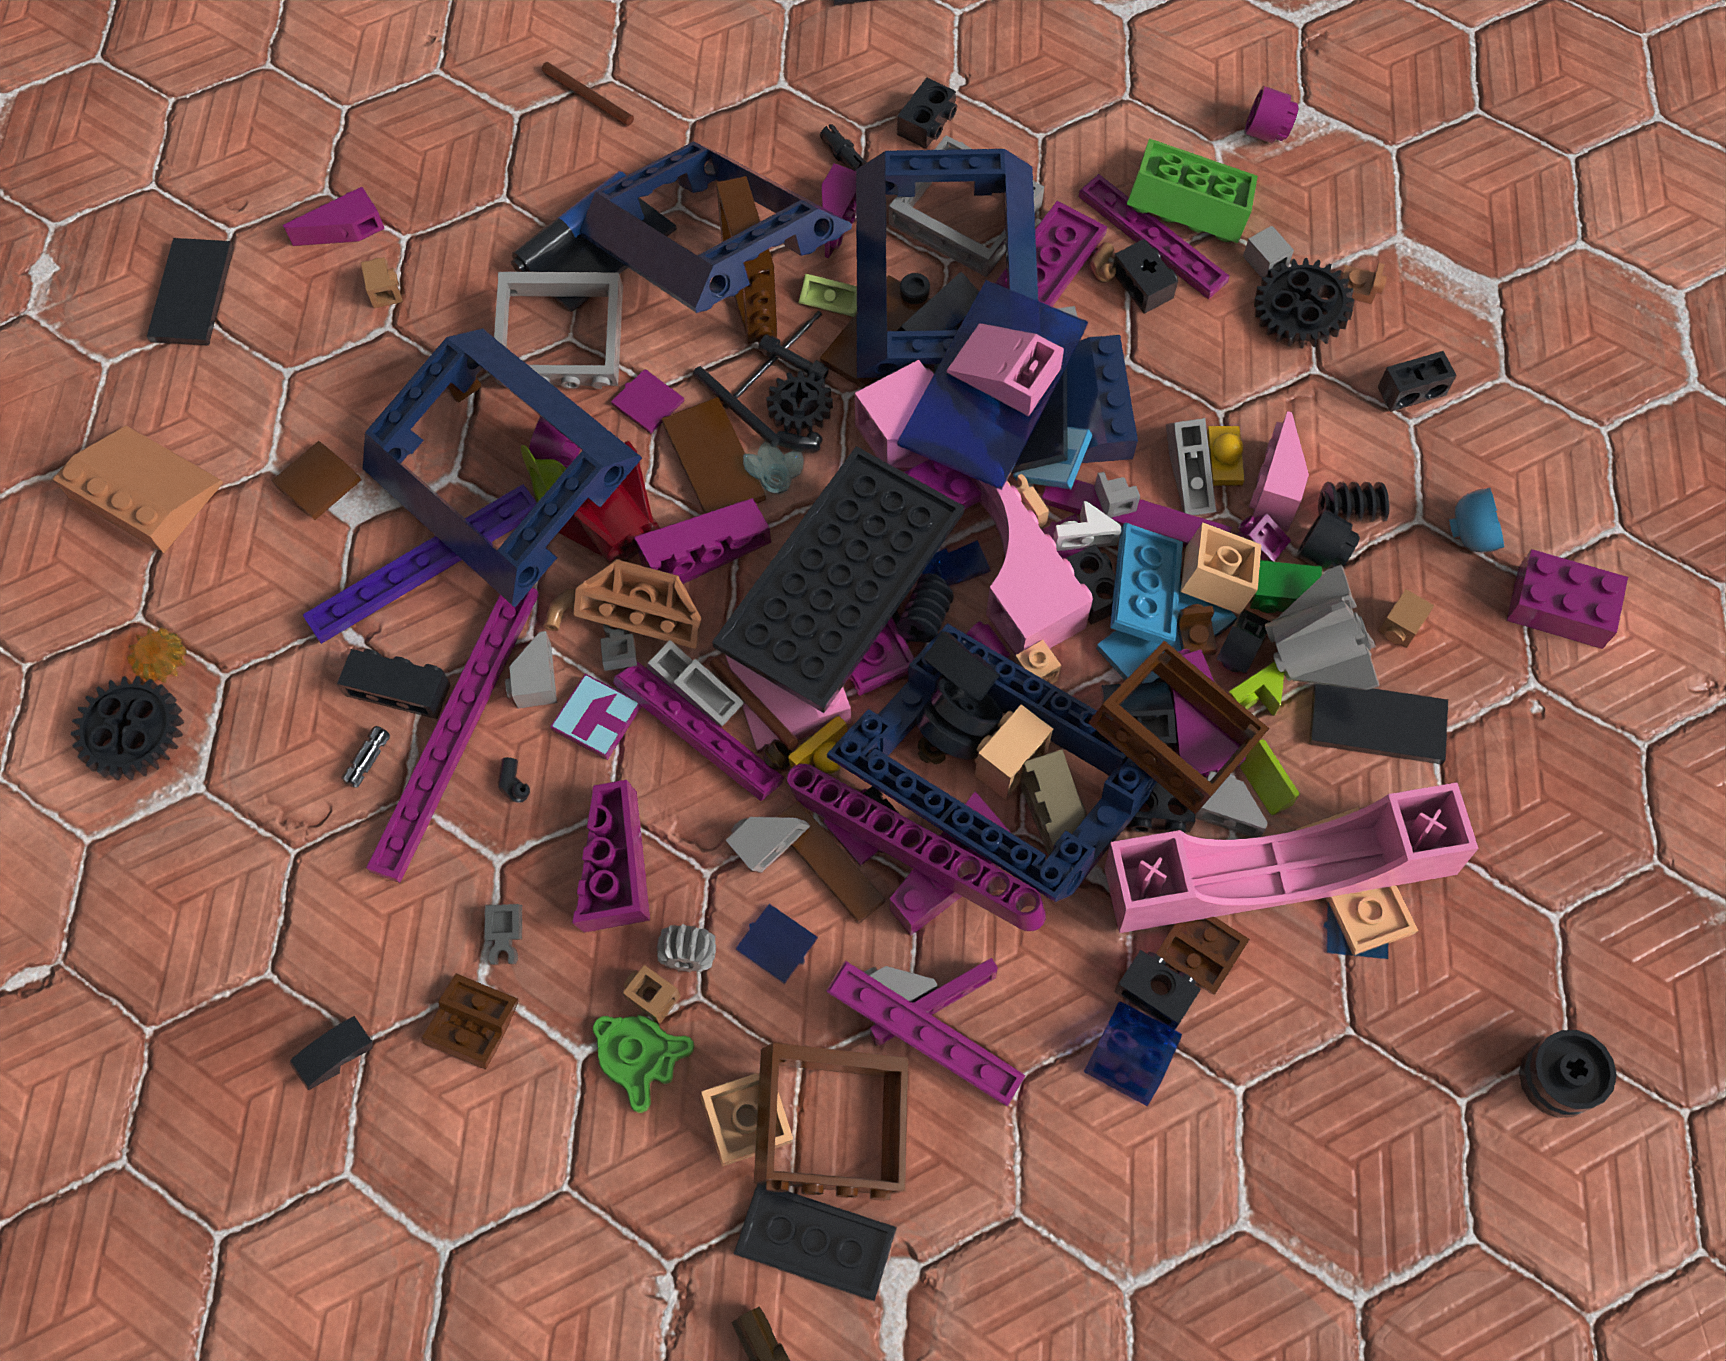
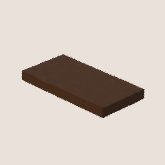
M890 275L887 276V331H897L930 298L919 304L906 302L900 294L901 282ZM856 313L822 354L820 362L863 389L879 381L881 378H857Z
M718 397L662 418L663 426L705 514L752 498L756 504L766 500V494Z

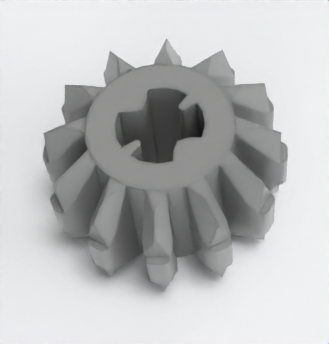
M670 925L661 930V935L658 938V961L667 968L677 969L678 972H702L712 967V962L715 959V936L706 929L696 928L695 925Z

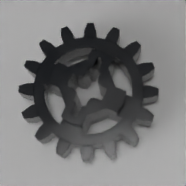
M803 371L798 372V377H793L788 372L787 380L783 381L777 378V387H769L770 396L766 397L769 418H774L776 427L784 424L785 432H790L793 428L796 429L797 435H801L802 429H807L808 432H811L814 425L822 428L824 427L823 419H830V409H833L831 389L825 388L824 379L816 382L814 373H811L807 378L804 377ZM802 398L800 408H798L799 399Z

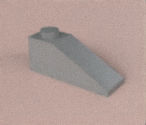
M1205 418L1166 424L1169 456L1183 512L1190 515L1216 512Z

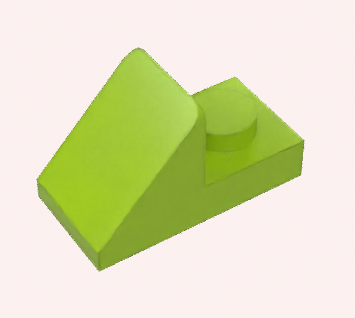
M1273 662L1230 690L1228 694L1246 709H1249L1260 700L1268 711L1275 716L1281 705L1284 671L1280 672L1276 663Z

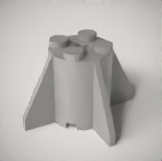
M1342 565L1328 569L1278 618L1265 624L1270 641L1276 642L1278 652L1274 653L1277 668L1280 672L1284 671L1288 681L1293 680L1360 690H1369L1379 686L1371 660L1372 654L1369 651L1375 647V643L1367 633L1362 617L1352 611V608L1357 607L1352 597Z

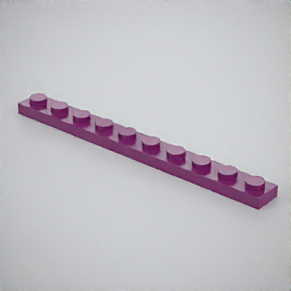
M531 588L516 607L512 606L501 595L499 596L366 867L370 873L401 883L539 596L537 589Z

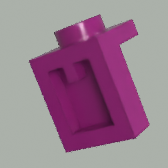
M1267 513L1257 517L1251 515L1244 519L1238 526L1240 531L1236 534L1261 544L1260 558L1263 561L1274 562L1291 542V539Z

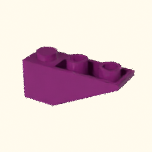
M834 163L822 183V206L824 209L850 222L851 225L856 217V171ZM844 233L840 238L824 244L826 258H830L834 249H839Z
M363 187L348 192L283 225L293 246L359 242L385 229L378 210Z

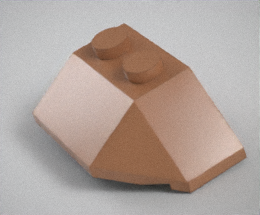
M616 559L576 587L573 616L665 641L671 640L673 643L694 649L698 646L701 616L677 575Z

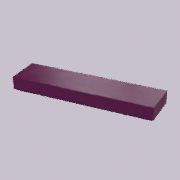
M990 958L915 1001L913 1004L933 1015L995 979L998 967L993 959ZM878 1024L870 1027V1036L876 1046H880L895 1037V1035Z

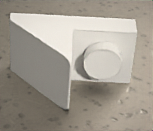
M1083 501L1080 513L1081 523L1067 521L1061 525H1056L1053 537L1057 548L1056 551L1083 549L1095 544L1097 547L1114 546L1118 543L1121 526L1087 501Z

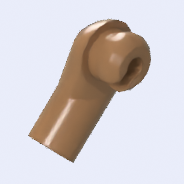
M1103 242L1090 261V266L1096 278L1101 282H1109L1116 274V268L1111 269L1112 264L1107 262L1114 252V247L1108 242Z
M566 589L549 603L543 624L545 629L558 631L564 611L569 607L574 610V589Z

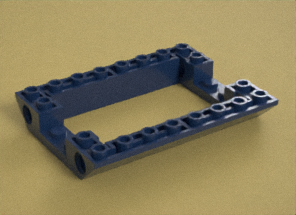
M693 141L596 191L581 226L580 233L582 237L695 313L711 309L715 303L726 297L738 294L741 289L750 285L743 262L754 260L763 251L783 243L785 247L800 256L811 254L817 247L828 241L840 238L843 233L852 229V225L845 219L730 157ZM746 176L754 202L776 213L697 256L641 221L644 219L638 197L648 196L654 189L663 184L673 183L678 180L679 185L692 193L706 190L708 184L715 180L721 182Z
M1006 149L884 151L856 169L857 378H884L917 360H920L922 364H951L975 331H887L886 195L915 197V182L974 181V196H992V193H1004L1008 326L1012 330L1040 336L1033 169L1031 165Z
M482 328L446 337L366 430L362 469L503 598L516 607L558 558L546 548L556 534L587 498L601 507L642 457ZM482 368L582 450L499 549L402 463L424 441L411 428L450 383H453L465 393L476 380V375Z
M948 623L909 664L908 682L878 714L868 709L827 753V758L1022 882L1035 888L1054 902L1064 899L1076 891L1109 849L1110 843L1117 839L1146 802L1157 782L1089 724L1097 710ZM942 631L949 632L971 653L981 656L1000 674L987 693L997 702L1003 713L1006 714L1009 710L1014 713L1020 705H1023L1053 728L1051 742L1109 776L1104 782L1102 798L1073 834L1065 830L1054 844L1053 852L1046 861V855L889 757L890 753L917 725V716L924 705L931 700V694L939 681L945 677L924 659V656Z

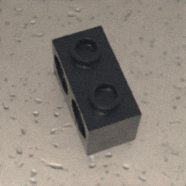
M926 77L898 114L897 135L927 149L933 140H937L940 137L947 120L951 121L954 118L958 107L955 104L956 91Z
M1440 351L1387 367L1378 385V389L1389 411L1392 412L1446 396L1457 375L1444 351Z
M1095 544L1065 558L1072 565L1076 579L1080 584H1085L1092 594L1093 600L1088 617L1089 623L1092 625L1111 616L1115 574L1112 571V563L1107 554L1101 553ZM1081 568H1090L1094 570V573H1085ZM1105 593L1111 598L1102 599L1097 594Z
M1156 782L1145 802L1150 807V811H1138L1126 826L1131 827V830L1136 832H1149L1152 829L1165 830V833L1178 830L1190 833L1195 823V814ZM1178 805L1183 809L1184 814L1175 815L1169 810L1168 806Z

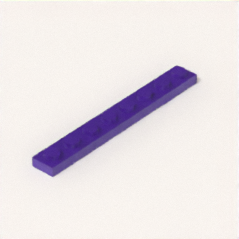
M524 484L465 519L489 541L493 542L515 529L537 502ZM434 536L304 613L303 617L322 644L462 559L437 536Z

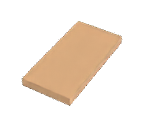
M1357 807L1345 811L1343 813L1303 826L1296 830H1301L1304 828L1316 826L1325 822L1335 820L1337 818L1356 812L1359 810V808ZM1397 886L1325 898L1352 956L1413 935L1418 931Z

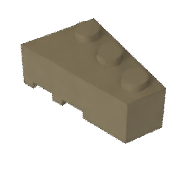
M1063 749L1025 761L1019 783L1048 856L1053 852L1054 844L1065 830L1073 834L1087 816L1085 807L1079 799Z

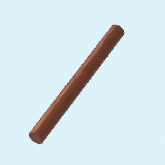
M545 62L543 64L542 72L627 126L632 124L634 120L633 115L551 63Z
M719 657L711 660L709 666L788 749H793L798 744V739Z

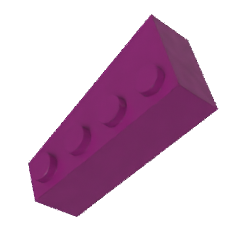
M753 498L634 537L643 567L677 575L682 584L771 543L770 528Z
M627 779L594 785L587 825L589 830L588 839L582 857L584 861L583 871L577 889V895H579L577 910L574 911L572 921L584 933L650 921L637 791Z
M975 791L965 805L1009 831ZM944 831L941 833L940 837L999 868V866ZM947 858L937 859L934 863H941ZM913 869L891 896L890 911L910 936H912L962 896ZM967 874L962 879H970L975 874Z

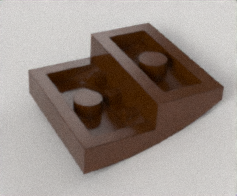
M318 441L271 481L277 489L292 499L300 510L313 520H316L362 479L341 458Z
M1209 917L1176 923L1156 954L1168 966L1177 972L1181 971L1188 974L1196 981L1197 985L1215 995L1250 939L1218 918Z
M455 973L438 1001L439 1010L423 1034L422 1041L427 1046L486 1070L511 1022L518 1005V998Z

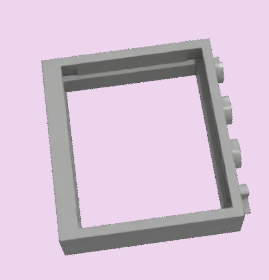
M946 135L934 150L972 148ZM1033 180L1034 214H1036L1042 206L1044 186ZM915 182V197L896 196L889 205V225L977 273L987 277L1006 253L1005 229L989 249L913 208L932 182Z
M498 272L494 338L506 348L510 296L609 297L605 365L529 366L552 385L568 389H576L579 386H592L597 389H602V386H618L623 284L619 273Z

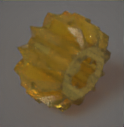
M162 627L157 632L154 629L148 628L147 635L144 637L136 634L137 644L128 645L129 651L132 653L126 657L128 663L132 666L133 672L146 681L150 678L155 682L158 678L161 682L166 683L169 674L178 676L177 667L186 666L183 656L187 652L181 639L177 634L170 633Z

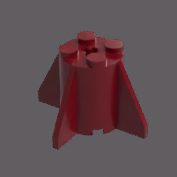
M626 441L625 444L637 453L630 441ZM640 462L601 507L587 498L558 533L603 556L609 564L623 556L628 560L637 555L638 549L634 537L660 529L657 521L651 514Z

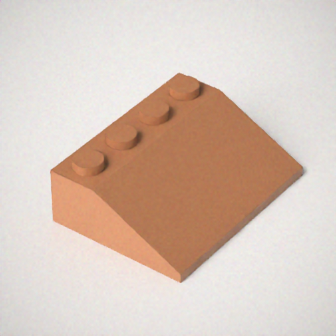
M126 425L73 455L53 478V481L68 498L163 554L223 484L221 479Z

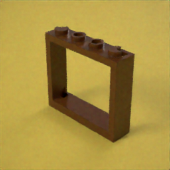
M746 176L716 182L721 243L760 222ZM767 249L754 260L743 262L750 285L734 295L748 344L761 342L766 334L777 338L774 263L770 251Z
M1163 641L1121 684L1089 721V724L1194 814L1211 798L1270 729L1166 641ZM1152 671L1241 745L1210 781L1120 706Z
M771 1043L762 1048L760 1055L754 1183L766 1184V1190L772 1192H787L789 1186L801 1187V1193L808 1195H821L824 1189L836 1190V1196L843 1198L858 1197V1192L870 1193L871 1200L880 1201L891 1200L892 1194L904 1192L906 1178L908 1058L781 1043ZM779 1066L884 1077L881 1180L774 1171Z

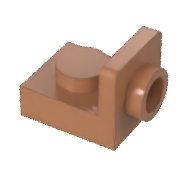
M1378 263L1375 272L1345 265L1341 279H1349L1348 288H1353V299L1372 304L1376 293L1382 294L1387 280V276L1382 275L1385 264Z

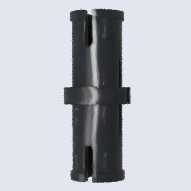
M829 124V128L832 131L827 126L822 129L820 138L832 149L833 156L838 161H842L848 169L856 171V169L867 163L853 148L854 144L849 139H845L833 124Z

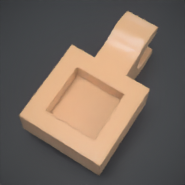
M1019 474L1017 483L1020 487L1016 489L1021 496V502L1027 510L1031 509L1038 519L1039 527L1042 528L1047 525L1049 509L1034 487H1029L1026 477Z

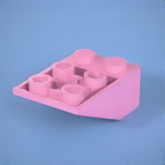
M979 323L947 369V373L1029 416L1060 371L1064 348L1037 334Z
M1287 411L1283 423L1276 422L1266 449L1264 463L1258 475V483L1249 505L1250 508L1254 509L1253 517L1267 513L1284 531H1288L1302 500L1309 476L1292 412Z

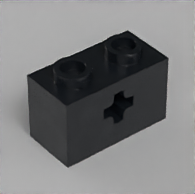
M1145 238L1115 253L1112 269L1116 268L1115 277L1144 314L1174 299L1178 284L1177 276L1171 268L1168 269L1161 260L1157 249L1151 247Z

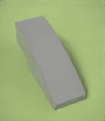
M671 640L647 664L649 671L721 727L744 704L736 694L697 659L692 660Z

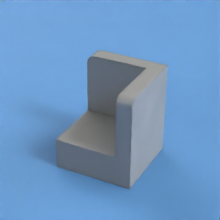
M1270 226L1248 239L1243 257L1261 278H1269L1271 268L1279 272L1280 263H1284L1287 267L1289 266L1294 249L1273 226Z
M1104 471L1097 473L1094 488L1104 514L1113 518L1136 512L1140 499L1137 486L1128 487L1124 477L1108 481Z

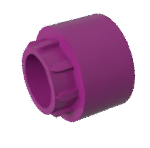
M1263 85L1251 107L1244 134L1271 144L1275 139L1279 141L1286 140L1295 123L1299 110L1298 104L1291 101V95Z
M540 416L530 442V452L535 460L554 459L562 463L567 469L579 455L580 448Z

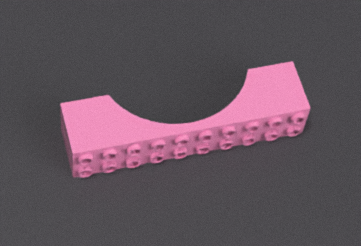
M917 360L855 393V426L879 459L899 470H909L947 450L982 493L980 503L996 524L1001 536L1005 556L1003 566L989 589L986 615L1014 656L1041 640H1044L1050 649L1084 630L1093 600L1090 590L1085 584H1080L1076 579L1070 562L1067 559H1062L1058 554L1052 537L1049 534H1044L1040 529L1034 512L1031 509L1027 510L1022 504L1021 496L1016 487L1013 485L1009 486L1004 479L1001 466L996 461H991L983 441L980 438H975L971 433L967 419L962 414L958 415L953 408V402L946 391L942 392L938 387L933 372L929 368L925 369L920 360Z
M1451 783L1388 794L1365 808L1335 820L1272 836L1236 840H1213L1193 837L1178 830L1114 841L1110 843L1104 869L1119 933L1453 876L1461 871L1479 848L1458 783Z

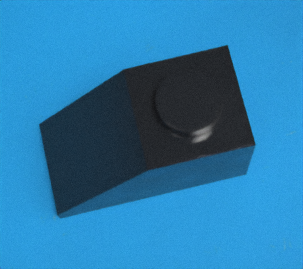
M1243 609L1232 626L1216 659L1221 661L1226 669L1236 673L1241 671L1246 674L1267 635L1265 624L1271 621Z

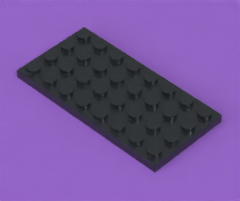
M856 446L712 641L713 648L822 713H825L962 517L965 506Z

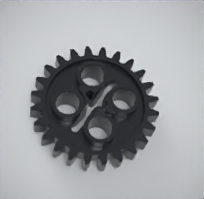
M1307 258L1304 259L1302 265H1298L1295 259H1292L1291 267L1280 263L1279 272L1271 268L1269 278L1262 277L1261 286H1257L1254 307H1256L1255 317L1260 318L1259 326H1267L1266 335L1268 336L1276 332V342L1287 338L1289 347L1294 341H1299L1300 348L1304 347L1305 341H1310L1311 345L1316 347L1317 339H1321L1327 344L1329 334L1337 338L1340 329H1346L1348 320H1351L1355 299L1352 298L1353 288H1348L1349 279L1340 280L1341 270L1331 273L1332 264L1330 263L1321 268L1320 260L1318 259L1314 265H1309Z
M124 676L119 686L110 680L109 690L107 691L98 686L96 689L99 696L96 699L86 696L85 698L90 705L88 708L78 707L83 717L72 720L80 729L72 731L71 736L77 740L72 745L79 752L77 757L93 772L97 771L104 778L110 774L116 781L120 780L122 774L129 780H133L137 770L143 776H147V766L149 765L158 770L159 764L157 760L160 757L165 760L170 759L165 751L168 748H178L172 739L183 736V733L176 728L184 724V720L178 715L182 712V709L175 703L177 699L171 693H168L169 691L162 684L157 685L150 678L144 682L140 676H136L133 683H131ZM120 707L119 711L112 715L113 711ZM153 710L148 717L143 718L148 711ZM112 738L107 745L103 746L107 739ZM145 740L141 747L135 749L139 742Z

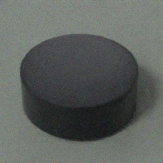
M919 273L906 275L900 283L901 297L911 304H919L927 300L930 294L928 278Z

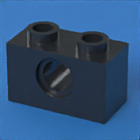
M1140 950L1114 992L1175 1031L1201 989L1195 985L1196 981L1188 974L1181 971L1176 973L1165 966L1166 962L1153 952L1145 953ZM1152 981L1163 982L1167 987L1168 993L1165 995L1156 994L1152 990L1150 983Z

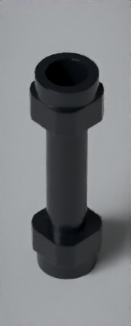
M764 335L758 346V350L763 352L765 356L771 359L773 356L782 359L807 373V378L811 373H814L816 382L820 379L825 380L828 376L830 369L818 360L814 363L781 346L780 339L774 336Z

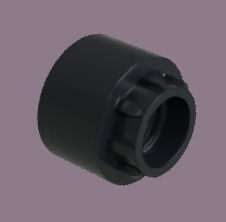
M1324 508L1305 536L1296 557L1313 566L1322 567L1323 572L1328 568H1334L1339 565L1344 567L1360 540L1359 534L1352 531V523Z

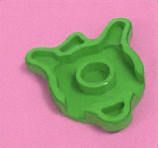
M641 1015L626 1018L602 1016L593 1025V1033L597 1038L599 1065L614 1083L625 1088L630 1106L636 1113L647 1111L651 1105L650 1083L654 1080L662 1084L670 1083L673 1079L675 1062L690 1056L694 1051V1042L690 1037L669 1035L657 1023Z

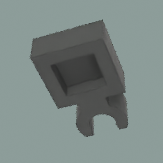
M604 624L603 628L606 638L601 639L604 670L637 666L633 634H630L628 630L620 628L611 629L609 625Z
M520 904L485 905V940L495 941V946L489 952V962L491 965H498V956L502 951L508 953V964H516L518 961V953L512 946V940H522V905Z

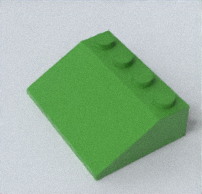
M1149 138L1127 205L1132 206L1134 210L1140 213L1149 212L1158 215L1166 222H1178L1187 225L1192 231H1204L1213 234L1221 241L1238 243L1252 211L1258 176Z

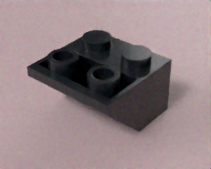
M1166 682L1141 683L1120 706L1169 748H1172L1176 744L1174 707L1169 685ZM1121 684L1101 685L1102 704Z

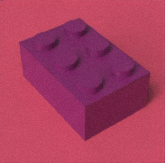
M1531 549L1518 567L1506 621L1603 649L1617 634L1628 577Z

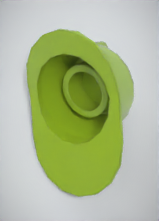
M521 445L522 457L531 477L534 495L538 503L566 468L562 463L554 459L535 460L530 450L525 445Z

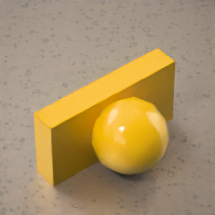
M1209 426L1207 438L1213 486L1243 485L1244 469L1242 454L1244 445L1240 437V427Z
M840 716L832 719L789 755L790 768L792 769L798 764H809L811 766L815 765L817 769L824 773L832 774L839 771L841 766L827 758V753L845 735L847 723Z

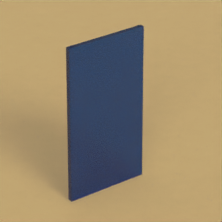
M986 280L898 439L897 445L1002 490L1088 326V321ZM979 323L1037 334L1064 348L1060 371L1029 416L947 373V369Z

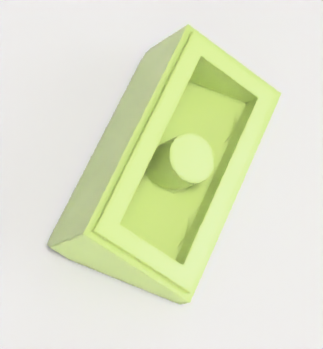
M805 274L798 303L854 317L857 313V286Z

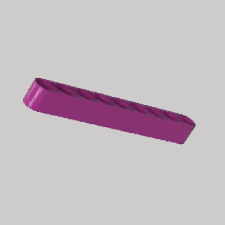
M798 764L789 771L787 775L788 784L796 801H799L805 808L1021 930L1035 931L1044 924L1046 913L1042 898L1035 888L809 764ZM863 812L861 815L853 817L855 814ZM890 827L888 830L880 832L883 828ZM913 842H918V844H916L913 847H907L909 844ZM947 858L941 863H934L937 859ZM967 874H975L970 879H962ZM996 890H1005L1000 895H991ZM1026 906L1035 907L1032 911L1021 912Z

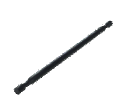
M817 311L813 318L808 320L783 347L788 349L812 326L816 319L822 316V313ZM773 356L772 359L770 358L733 395L738 399L778 357ZM723 404V407H724L725 409H728V408H729L728 406H726L725 404Z

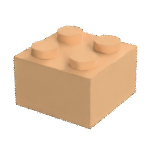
M1202 522L1186 546L1181 592L1240 614L1258 590L1261 544Z
M1020 705L1014 713L1009 710L998 724L1000 729L992 737L988 734L977 747L979 753L975 759V763H977L975 776L1005 800L1018 787L1024 762L1047 753L1053 728L1023 705Z
M759 1073L701 1091L700 1097L722 1167L755 1156ZM779 1092L777 1095L775 1149L790 1144L793 1141Z

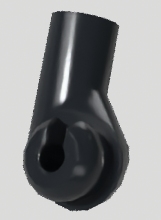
M785 431L777 432V435L781 438L777 446L811 454L820 450V444L823 441L822 436L814 431L809 432L806 437Z
M509 757L502 758L498 788L510 801L516 803L524 802L530 794V787L527 783L523 784L516 777L518 760Z

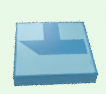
M1067 427L1068 460L1016 472L1013 477L1017 481L1018 475L1022 474L1026 477L1028 483L1071 489L1092 438V433L1089 429Z

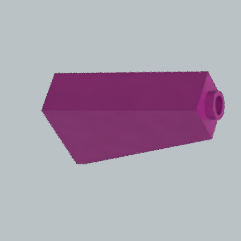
M1189 649L1178 651L1214 681L1201 649L1191 653ZM1169 685L1174 707L1176 744L1172 747V750L1202 776L1207 778L1210 771L1218 772L1241 745ZM1246 757L1240 762V764L1237 767H1239L1246 760Z

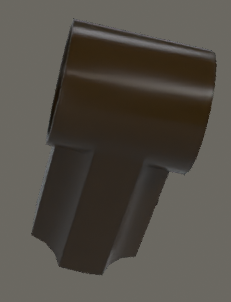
M760 1306L731 1322L749 1361H790L782 1343L777 1342Z

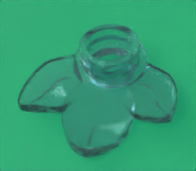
M765 441L760 446L757 455L744 454L743 463L746 471L751 476L759 479L767 491L780 494L788 490L791 479L801 474L804 459L801 451H792L783 455L777 446L772 447ZM771 478H776L779 482L773 481Z

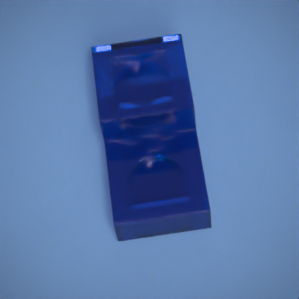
M976 540L951 552H948L947 548L936 552L922 574H936L944 579L947 586L991 572V569L979 541Z

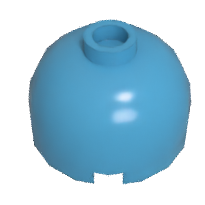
M1482 488L1467 493L1455 506V518L1449 519L1453 538L1460 536L1463 545L1471 551L1482 553L1504 548L1501 525L1498 522L1497 509L1491 488Z

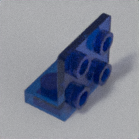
M1120 1001L1084 1073L1148 1107L1165 1076L1182 1034Z

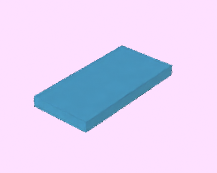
M1126 522L1123 524L1119 537L1110 628L1160 645L1163 641H1166L1170 646L1175 643L1183 549L1182 541Z
M1180 582L1177 619L1181 609L1189 605L1201 604L1203 607L1213 606L1214 614L1211 621L1215 638L1235 623L1237 617L1230 610L1182 593V582ZM1176 628V641L1172 647L1176 651H1181L1178 630ZM1116 630L1098 643L1096 649L1119 675L1126 680L1160 644ZM1152 671L1142 683L1158 682L1161 678Z

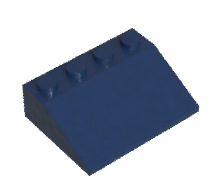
M1121 336L1088 337L1062 346L1064 348L1063 354L1067 359V427L1089 429L1092 433V438L1082 463L1133 459L1138 438Z

